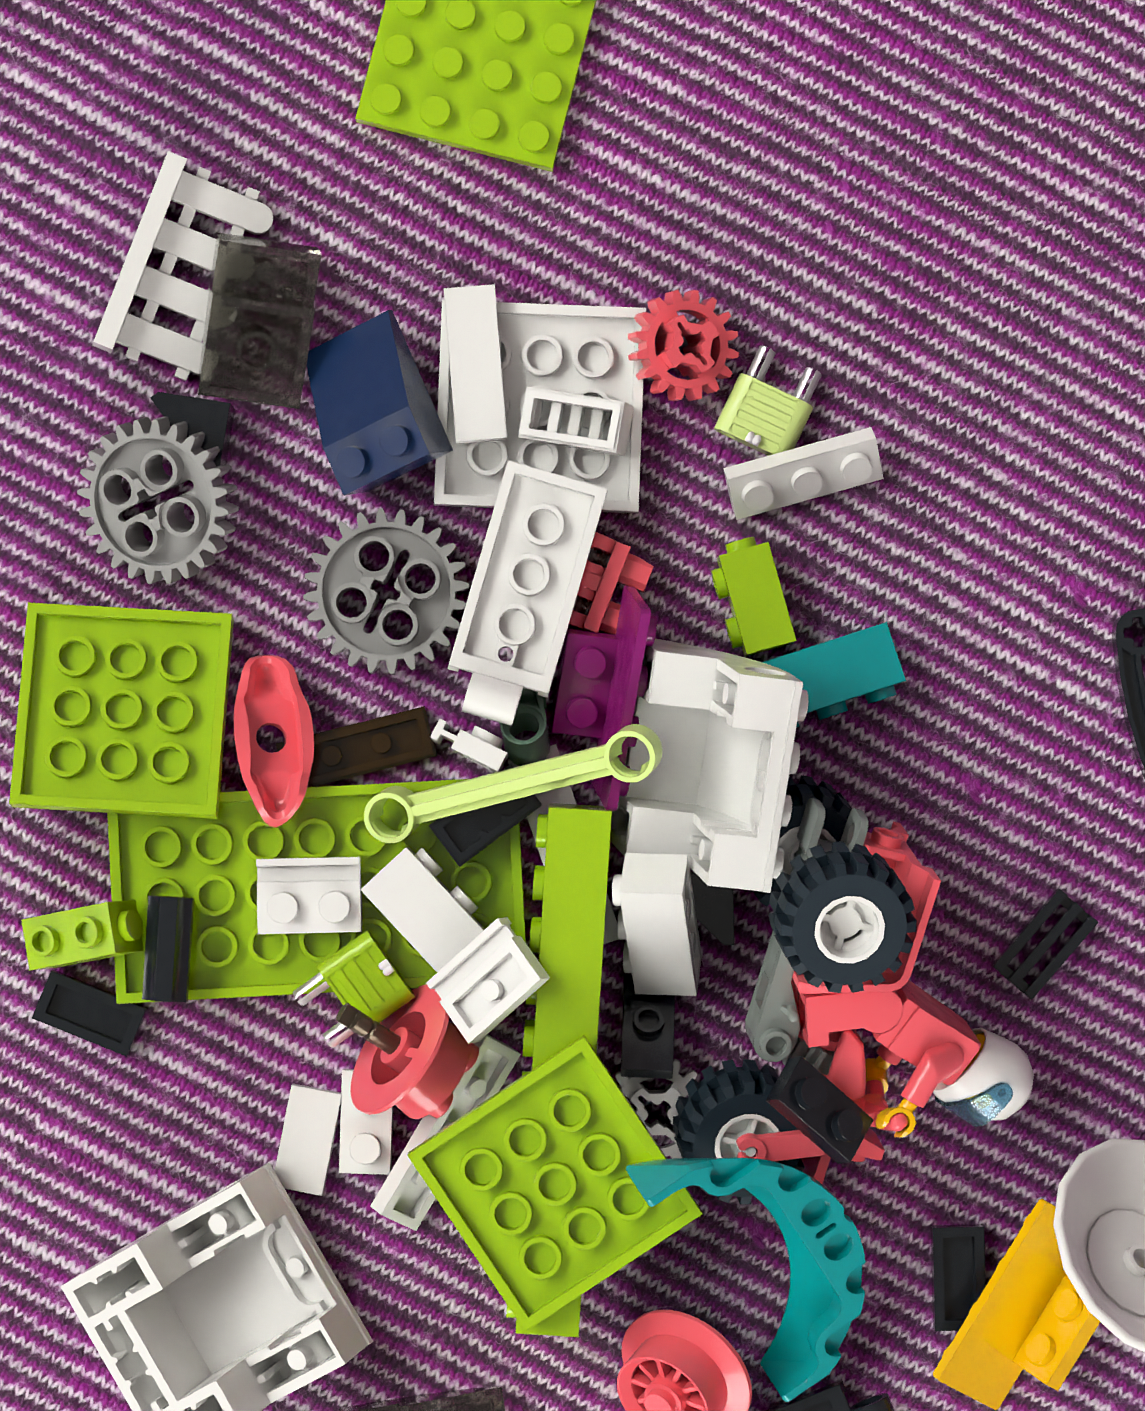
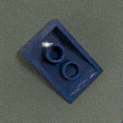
M387 310L304 353L323 449L343 495L369 492L453 451L392 310Z

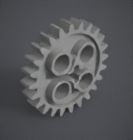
M166 416L154 419L153 422L150 421L149 417H143L134 420L133 425L128 422L116 426V434L110 433L102 436L100 441L103 448L100 447L88 453V456L96 466H90L80 471V474L91 481V484L88 487L77 490L78 495L90 499V506L80 510L79 515L93 517L95 523L86 530V535L100 534L103 539L98 545L96 552L100 554L112 550L114 552L111 562L113 569L129 563L128 578L133 579L143 575L145 572L148 584L160 581L162 578H164L167 584H171L180 580L182 576L187 579L199 574V567L203 569L213 565L215 560L212 553L217 554L228 547L219 535L225 536L235 532L236 529L230 522L225 520V516L239 511L237 505L226 501V495L237 490V485L225 484L221 478L231 469L230 465L216 466L213 462L220 451L219 447L216 446L204 450L201 448L205 437L204 432L201 431L187 437V422L183 421L173 424L170 428V422ZM163 457H166L172 465V477L168 476L163 469ZM122 477L127 479L130 484V497L123 491L121 485ZM188 480L193 482V489L182 495L169 499L153 509L135 515L129 520H125L122 517V513L135 505L148 501L164 491L182 485ZM185 504L190 506L194 513V524L190 523L185 517ZM143 524H146L152 531V543L147 541L144 536Z
M378 508L376 523L369 524L361 512L357 513V529L352 531L345 523L339 522L338 526L342 534V538L339 541L326 535L322 538L325 545L330 549L327 556L318 553H312L311 558L321 566L320 572L305 573L304 578L311 583L317 584V590L304 594L303 599L311 603H318L319 608L311 612L307 618L310 622L324 621L325 626L316 635L320 641L332 636L336 638L330 651L332 655L336 656L346 648L350 650L348 665L350 667L356 666L361 658L364 657L367 658L369 673L374 674L379 662L386 661L389 673L395 675L398 660L404 659L407 666L412 671H415L417 664L415 655L422 653L428 660L433 662L435 656L431 645L437 642L449 648L451 644L443 632L446 628L459 630L460 623L452 615L454 611H464L466 603L456 599V593L470 589V584L455 580L454 575L466 568L465 563H449L448 558L457 549L456 545L451 543L443 547L438 546L437 543L443 533L440 527L434 529L428 535L423 533L425 527V517L420 516L412 526L406 525V514L402 509L397 513L394 522H388L383 508ZM379 544L389 551L388 563L379 571H369L362 566V553L370 545ZM406 550L410 556L394 584V588L400 593L397 601L388 599L385 602L373 632L366 633L364 627L380 598L374 591V587L377 583L381 585L388 583L400 553ZM416 567H428L435 573L436 580L434 586L426 593L418 594L412 592L407 587L408 574ZM358 590L366 597L367 604L365 610L357 617L349 618L342 615L339 610L340 598L347 591ZM396 612L408 614L413 622L411 633L402 640L391 639L385 633L384 626L387 618Z

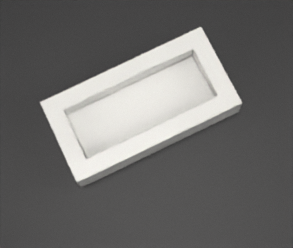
M294 1083L291 1085L275 1166V1173L285 1189L319 1196L324 1194L341 1108L342 1095L340 1092Z

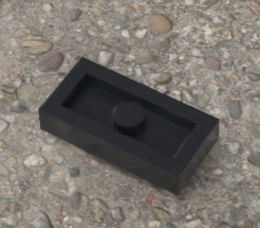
M802 1056L788 1059L766 1099L773 1108L837 1164L851 1163L873 1122V1119Z

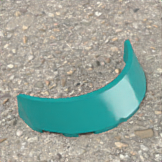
M674 1158L645 1161L626 1166L627 1173L650 1207L657 1205L682 1188L700 1186L708 1194L714 1196H727L744 1188L768 1209L778 1224L786 1243L790 1263V1288L780 1327L760 1364L785 1402L791 1401L829 1375L842 1356L838 1349L850 1328L852 1320L861 1314L865 1291L861 1287L862 1265L866 1263L864 1249L855 1224L849 1216L844 1214V1207L825 1186L806 1173L781 1163L762 1159Z

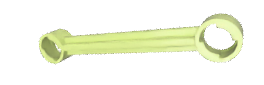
M632 724L620 729L604 745L417 793H413L402 786H390L382 790L367 803L364 811V822L369 833L377 840L384 843H397L414 832L420 823L610 775L623 782H638L646 778L659 765L662 758V744L653 730L644 725ZM627 737L640 739L648 748L650 759L641 765V770L627 768L618 758V755L622 754V744ZM389 798L400 802L407 811L408 823L402 826L401 831L390 829L380 818V816L384 815V804Z

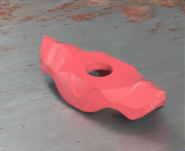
M259 655L249 658L241 673L234 705V741L241 775L255 808L268 826L277 828L291 819L305 797L314 759V731L310 708L300 688L294 667L286 659L279 656ZM271 725L281 730L285 738V744L280 751L267 752L258 745L256 734L261 727Z

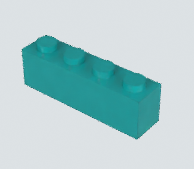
M887 622L762 662L782 669L803 682L802 690H807L808 692L807 713L816 711L819 720L848 711L845 701L865 695L867 703L870 704L895 696L897 693L894 685L906 681Z

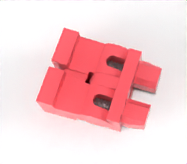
M595 532L569 627L596 633L602 631L607 634L616 635L621 605L612 602L611 599L617 584L635 587L637 591L644 593L654 566L640 557L630 554V546Z

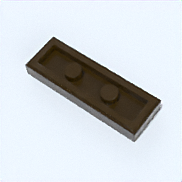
M425 706L314 734V759L307 788L436 757L437 752L434 741L430 738L432 732ZM285 741L276 743L277 751L284 747Z

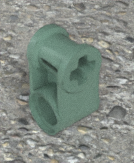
M526 688L522 690L513 725L500 723L505 752H507L508 758L518 766L545 760L550 752V737L545 709H547L546 699L539 696L537 691ZM523 731L537 733L528 740L515 738L517 734Z

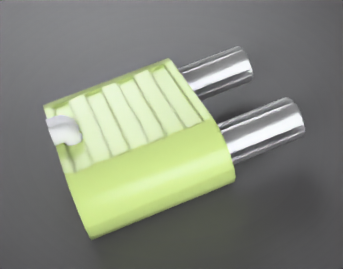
M760 346L747 374H739L714 430L769 456L795 448L813 410V406L808 403L821 378V373L818 370L815 371L801 400L799 398L813 368H805L792 396L762 382L776 354L771 348L757 377L753 378L767 349V346Z

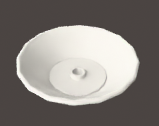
M1109 1139L1080 1153L1060 1181L1053 1227L1063 1269L1087 1310L1124 1344L1145 1352V1140Z

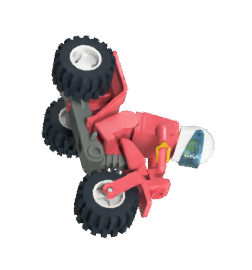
M803 775L800 777L799 784H795L791 776H789L786 795L791 796L792 812L788 826H781L778 847H782L784 852L783 869L777 879L773 878L771 893L754 891L758 901L766 907L770 904L774 911L769 914L773 932L745 1019V1029L755 1052L761 1059L768 1062L782 1060L784 1066L789 1058L802 1056L873 1119L871 1127L885 1131H896L894 1137L907 1136L914 1130L916 1121L913 1112L917 1106L924 1108L932 1093L937 1103L974 1127L986 1125L991 1120L1007 1119L1023 1107L1032 1092L1034 1073L1028 1055L1017 1044L981 1027L971 1029L961 1016L909 980L940 887V878L933 868L922 866L906 843L909 834L901 823L893 821L891 830L874 827L872 833L867 832L868 818L860 809H852L840 792L836 793L832 785L823 780L817 785L812 777ZM864 1028L872 1032L876 1041L881 1043L876 1051L879 1055L876 1059H865L864 1044L856 1029ZM903 1058L916 1066V1069L901 1093V1096L904 1098L899 1106L889 1108L884 1095L888 1091L889 1086L886 1070L891 1064L898 1065ZM733 1059L722 1061L723 1069L714 1072L712 1066L707 1067L701 1071L704 1076L702 1081L698 1083L692 1078L685 1086L689 1096L688 1098L678 1097L675 1107L679 1115L673 1116V1129L676 1134L674 1138L682 1158H754L768 1160L793 1167L823 1184L831 1157L766 1101L779 1077L775 1068L765 1064L759 1070L755 1060L744 1059L742 1067H736ZM868 1129L852 1161L863 1162L865 1158L882 1160L885 1149L872 1129ZM742 1188L730 1195L717 1196L720 1201L729 1203L732 1196H736L741 1205L751 1204V1197L754 1195Z

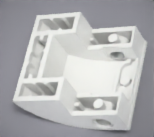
M655 639L652 647H645L642 665L648 668V682L645 695L636 698L634 716L639 717L640 725L650 728L657 734L662 744V758L656 769L646 778L630 783L626 797L619 796L617 811H612L610 841L624 856L625 853L688 854L690 868L708 886L771 893L773 878L777 879L783 869L784 852L782 847H778L781 826L787 827L791 818L792 799L790 795H786L789 774H796L799 766L800 746L799 743L794 742L797 722H803L807 714L808 692L807 690H802L803 682L769 664L703 647ZM637 739L635 747H628L625 765L629 766L632 770H641V765L650 759L648 748L640 739Z
M270 1163L263 1165L186 1209L60 1286L132 1411H262L274 1401L345 1365L373 1342Z

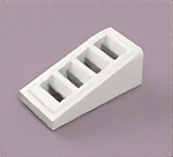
M527 387L518 437L625 456L634 409L632 405L623 401ZM544 401L552 402L547 431L539 430ZM564 405L572 406L567 434L560 433ZM586 408L593 410L588 438L581 437ZM606 412L612 413L606 441L602 440Z

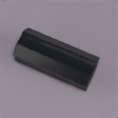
M148 896L142 1000L188 1002L194 898Z

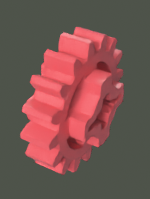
M679 290L665 293L664 300L660 297L649 300L647 304L651 313L642 312L634 317L635 321L642 327L641 331L628 334L630 341L638 343V351L629 354L628 358L630 361L641 360L643 365L636 374L637 379L651 377L653 379L650 388L652 394L662 393L668 388V401L682 400L684 394L688 401L702 399V390L707 394L717 392L720 388L716 378H730L733 374L729 367L725 365L726 360L735 359L739 356V352L728 348V341L738 337V331L725 330L724 324L731 317L730 313L725 312L716 315L713 311L716 307L717 299L714 297L704 299L699 303L698 290L687 291L683 297ZM677 312L688 313L700 321L697 323L688 322L684 314L678 315ZM683 337L686 339L688 343L683 348L684 354H682L679 349V347L684 343ZM671 368L679 369L683 377L689 376L690 380L677 378L667 371Z

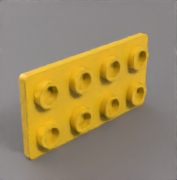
M1044 1199L1038 1200L1032 1212L1026 1217L1021 1230L1005 1256L999 1261L994 1274L978 1300L971 1307L969 1315L950 1346L944 1351L940 1362L933 1372V1377L940 1382L994 1410L999 1409L1023 1369L1047 1386L1058 1391L1100 1323L1087 1310L1063 1269L1053 1227L1056 1206Z

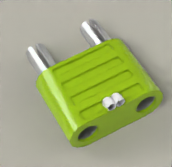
M368 930L317 966L319 973L293 991L294 998L296 999L324 978V983L297 1002L304 1006L330 987L343 1005L349 1003L378 1023L415 998L410 987ZM338 1022L323 1033L324 1040L326 1041L346 1026ZM348 1028L331 1040L328 1045L334 1048L355 1032Z

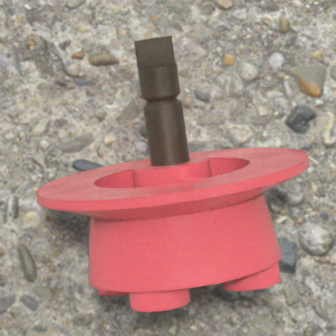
M428 985L414 988L412 992L415 998L380 1023L373 1021L371 1017L349 1003L343 1005L339 1010L336 1020L366 1039L354 1067L350 1090L352 1102L361 1112L369 1115L378 1114L396 1105L411 1119H420L427 1115L440 1118L451 1106L453 1090L463 1074L475 1064L479 1055V1047L473 1043L468 1044L456 1025L449 1022V1015L439 1002L442 999L435 989H430Z

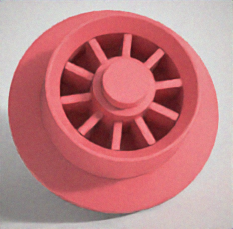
M664 1309L644 1313L635 1319L626 1330L622 1341L623 1367L617 1378L618 1395L625 1411H749L752 1401V1385L747 1368L731 1343L706 1322L680 1311Z

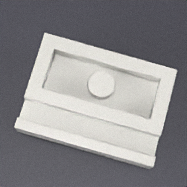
M439 718L430 736L432 741L440 745L444 738L453 743L451 747L453 752L494 773L502 770L508 758L507 752L500 749L503 739L477 726L474 727L471 734L460 729L456 736L447 731L449 728L447 722Z
M361 857L256 859L258 934L362 932Z
M508 917L497 918L426 983L430 989H435L442 999L439 1001L468 1044L477 1043L550 979L522 937L516 936L510 927L512 923Z

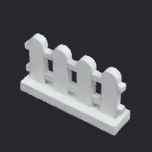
M168 151L92 346L111 353L115 343L128 347L126 358L137 362L140 353H143L177 367L174 377L186 381L189 373L206 376L217 367L218 355L212 347L201 343L208 325L217 329H224L234 322L237 314L236 307L231 300L220 296L226 278L242 282L253 274L255 269L253 257L238 247L244 231L254 235L267 232L273 223V213L267 205L257 201L260 191L248 187L245 195H241L209 182L208 179L211 171L199 167L196 176L183 171L187 158ZM170 201L184 206L177 223L164 218ZM196 211L232 226L226 243L189 228ZM152 248L165 253L159 271L146 266ZM177 258L214 273L208 290L171 276ZM134 295L147 300L140 318L127 313ZM162 306L196 320L190 336L186 337L152 323L158 307Z

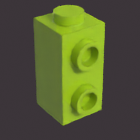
M748 537L726 544L727 553L718 556L719 568L711 570V575L718 599L728 598L733 617L725 619V625L732 648L742 647L744 657L795 643V633L769 542L757 545L755 537Z
M136 900L105 902L21 920L29 971L59 968L144 951L141 937L143 934V923L137 912Z

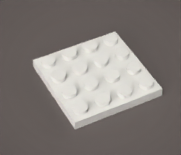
M442 300L437 414L453 451L436 459L434 505L494 508L507 461L509 460L607 488L608 491L601 512L638 513L644 379L638 380L636 377L638 371L643 367L641 360L630 361L628 358L629 354L638 351V343L630 341L628 334L641 331L642 327L635 321L634 317L638 313L646 312V308L496 302L507 440L456 444L445 301ZM534 387L611 399L632 405L634 410L625 456L519 438L518 434L526 388ZM543 402L539 430L547 431L552 402ZM564 405L560 433L567 434L572 407L570 405ZM585 409L581 437L588 438L592 409ZM606 412L602 440L606 441L612 413Z

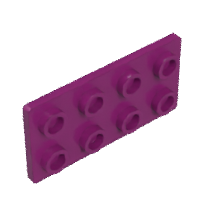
M624 586L616 635L567 629L561 651L549 722L551 732L598 738L597 747L606 744L623 727L639 724V717L634 716L636 698L643 697L646 692L648 668L642 664L645 647H652L655 641L657 618L655 615H651V609L635 587ZM627 737L624 740L622 754L618 755L623 765L626 762L628 747H635L638 738ZM613 775L591 780V784L604 808L617 811L619 796H627L630 783L620 781Z

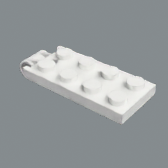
M507 461L448 665L449 670L458 672L461 669L472 673L462 712L512 726L523 688L537 691L539 696L548 698L608 491L607 488L513 461ZM504 647L512 649L514 653L513 658L508 662L500 660L498 656L499 651Z

